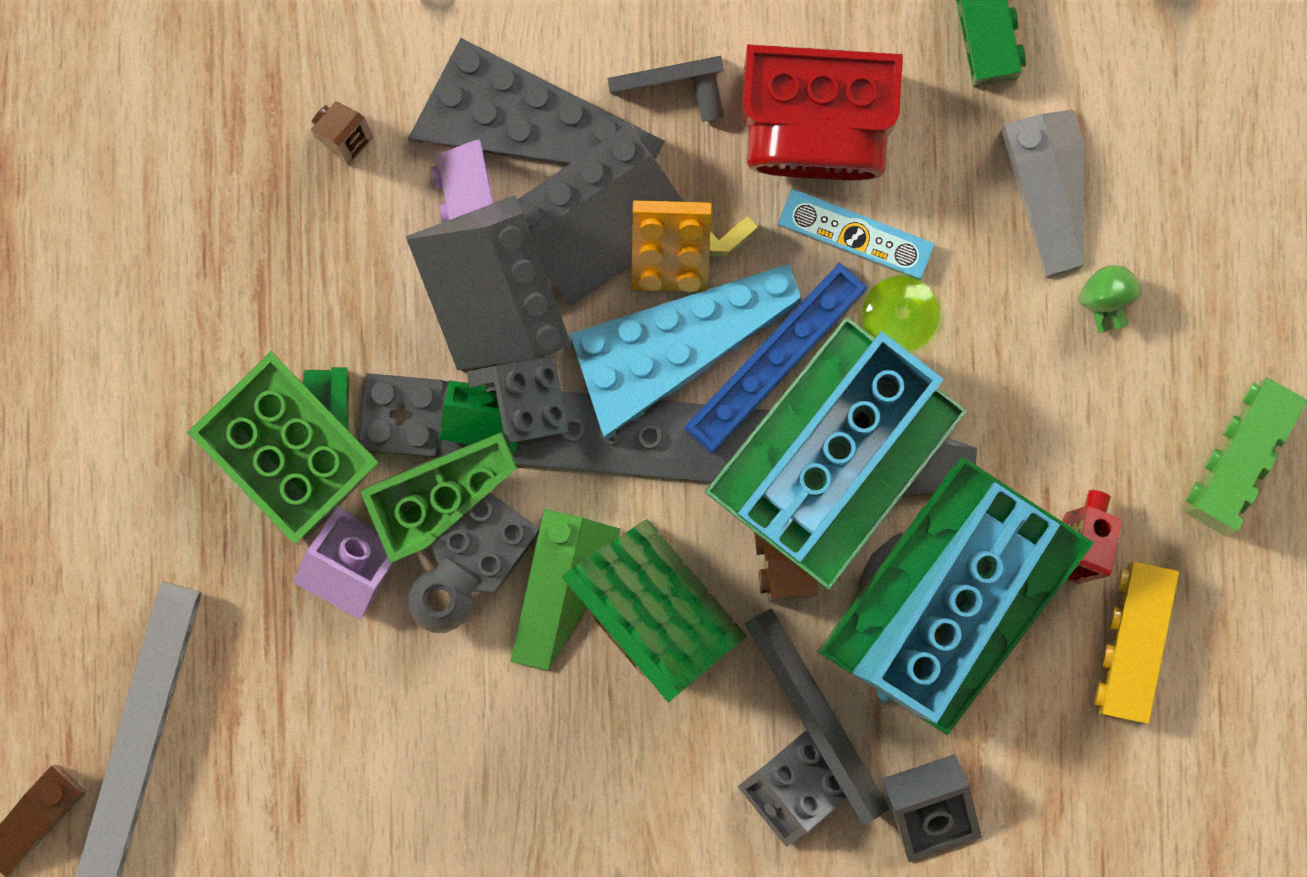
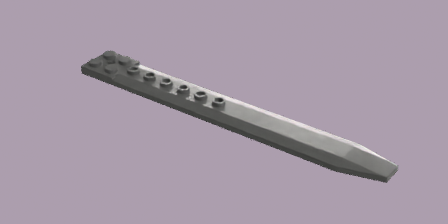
M366 373L359 442L367 451L438 458L468 446V444L439 440L443 404L449 381ZM561 391L568 431L566 433L518 441L516 453H511L516 465L713 482L770 410L755 409L713 455H710L683 430L686 424L705 404L659 400L645 410L644 415L634 422L631 420L622 426L613 437L605 442L590 395L587 393ZM398 405H405L406 411L412 412L411 419H406L403 426H397L396 419L390 418L391 411L397 410ZM854 418V423L857 427H867V419ZM946 438L901 498L935 493L961 457L968 459L976 465L977 448Z

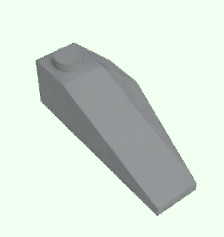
M1074 110L1043 113L1004 125L1000 135L1045 276L1049 277L1083 266L1085 144Z

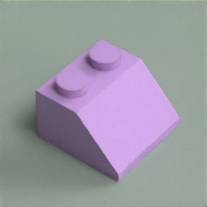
M480 140L471 141L436 155L438 166L431 168L436 190L443 188L446 203L439 204L442 222L494 203Z
M338 507L306 551L293 583L361 620L378 595L396 561L390 563L375 527Z

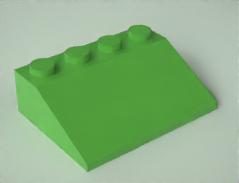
M272 351L187 432L296 545H301L379 464L365 447Z

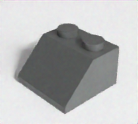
M956 754L882 778L887 801L908 862L982 837L970 787Z

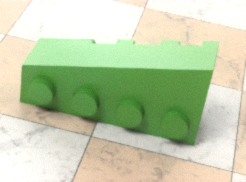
M1268 377L1261 380L1259 384L1252 382L1242 399V402L1247 404L1240 417L1233 415L1223 432L1227 440L1222 449L1218 450L1215 448L1204 465L1208 473L1202 484L1196 481L1185 498V502L1190 504L1185 512L1186 514L1224 536L1239 531L1244 521L1238 517L1239 512L1243 514L1255 501L1259 493V487L1255 484L1258 479L1263 480L1270 472L1278 455L1274 452L1276 447H1282L1286 442L1307 402L1303 397Z

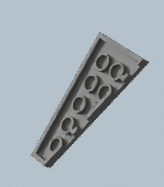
M460 38L408 140L419 143L440 144L452 148L471 141L480 140L483 152L539 161L546 160L569 165L629 124V122ZM633 125L654 158L657 159L665 141Z

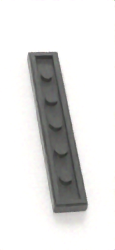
M770 608L746 622L745 626L861 823L866 825L875 820L890 808L773 609Z

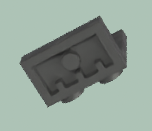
M554 356L467 372L469 387L485 385L486 392L496 391L504 437L507 443L556 435L568 431Z
M804 731L768 763L737 786L786 847L810 831L847 798L808 731Z

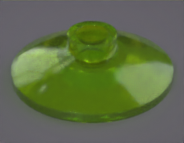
M908 276L889 277L877 283L868 293L862 310L863 324L867 333L872 337L876 338L883 331L907 351H912L924 345L934 334L939 320L938 303L932 291L921 281ZM903 305L907 307L909 311L907 318L899 319L896 317L895 308L897 306Z

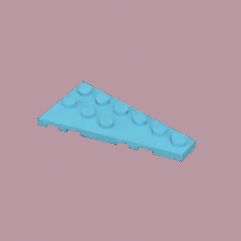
M786 264L571 333V340L605 442L613 437L622 426L631 420L634 422L644 415L645 410L662 398H668L715 364L714 361L727 352H733L739 348L748 337L761 328H767L801 304V296L790 265Z

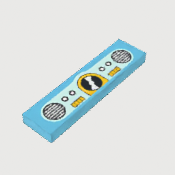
M791 189L777 225L917 280H921L935 244L795 189Z

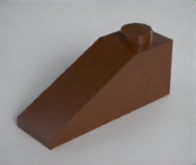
M337 101L331 107L323 106L312 119L314 126L311 128V132L314 137L348 166L373 138L365 117Z
M60 765L50 766L0 823V873L4 877H8L87 792Z

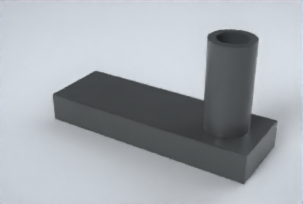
M721 56L607 78L611 94L693 77L701 121L705 122L724 118L716 78L717 72L724 71Z

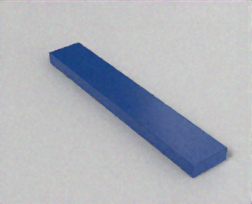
M839 262L686 424L683 430L710 455H713L867 291L868 287Z

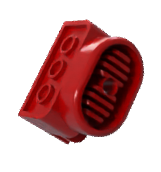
M747 44L744 60L742 118L745 125L749 128L747 147L748 167L762 174L793 178L861 181L881 177L886 171L887 139L894 130L900 113L903 54Z

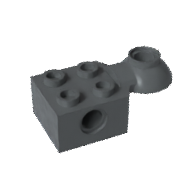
M491 493L487 494L431 545L439 566L437 569L423 573L413 583L408 593V608L413 620L421 628L432 633H447L457 629L466 621L470 613L472 592L496 594L535 541L540 529ZM437 590L446 591L450 597L449 606L441 612H435L429 606V597Z

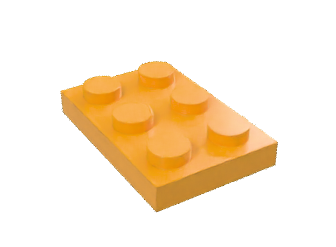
M633 201L631 290L684 292L708 290L711 203Z

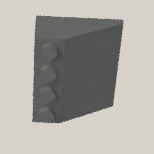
M630 123L517 199L545 274L569 306L632 265L633 201L684 202Z
M516 195L405 236L457 370L533 360L572 346Z

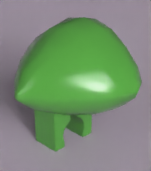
M1107 265L1097 270L1086 281L1080 291L1078 301L1084 308L1093 312L1099 333L1112 329L1109 318L1113 319L1115 329H1120L1128 326L1124 306L1139 300L1141 283L1124 266Z

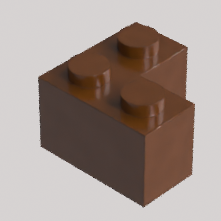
M754 532L756 555L764 556L765 569L758 571L760 594L768 593V602L815 597L818 595V585L815 579Z

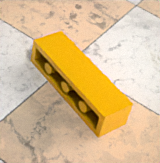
M1138 562L1128 563L1127 569H1121L1117 583V591L1122 592L1120 607H1113L1109 623V629L1115 630L1112 645L1106 644L1102 657V667L1107 668L1104 683L1098 682L1094 697V705L1099 706V715L1149 724L1179 571Z

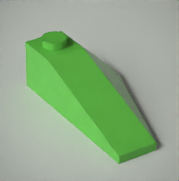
M501 432L369 485L361 490L360 493L391 563L427 548L518 467L504 434Z
M544 509L511 662L544 670L550 669L587 608L564 581L562 576L579 562L618 538L620 528Z

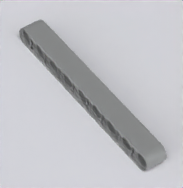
M165 581L159 587L75 877H121L198 610L201 591Z

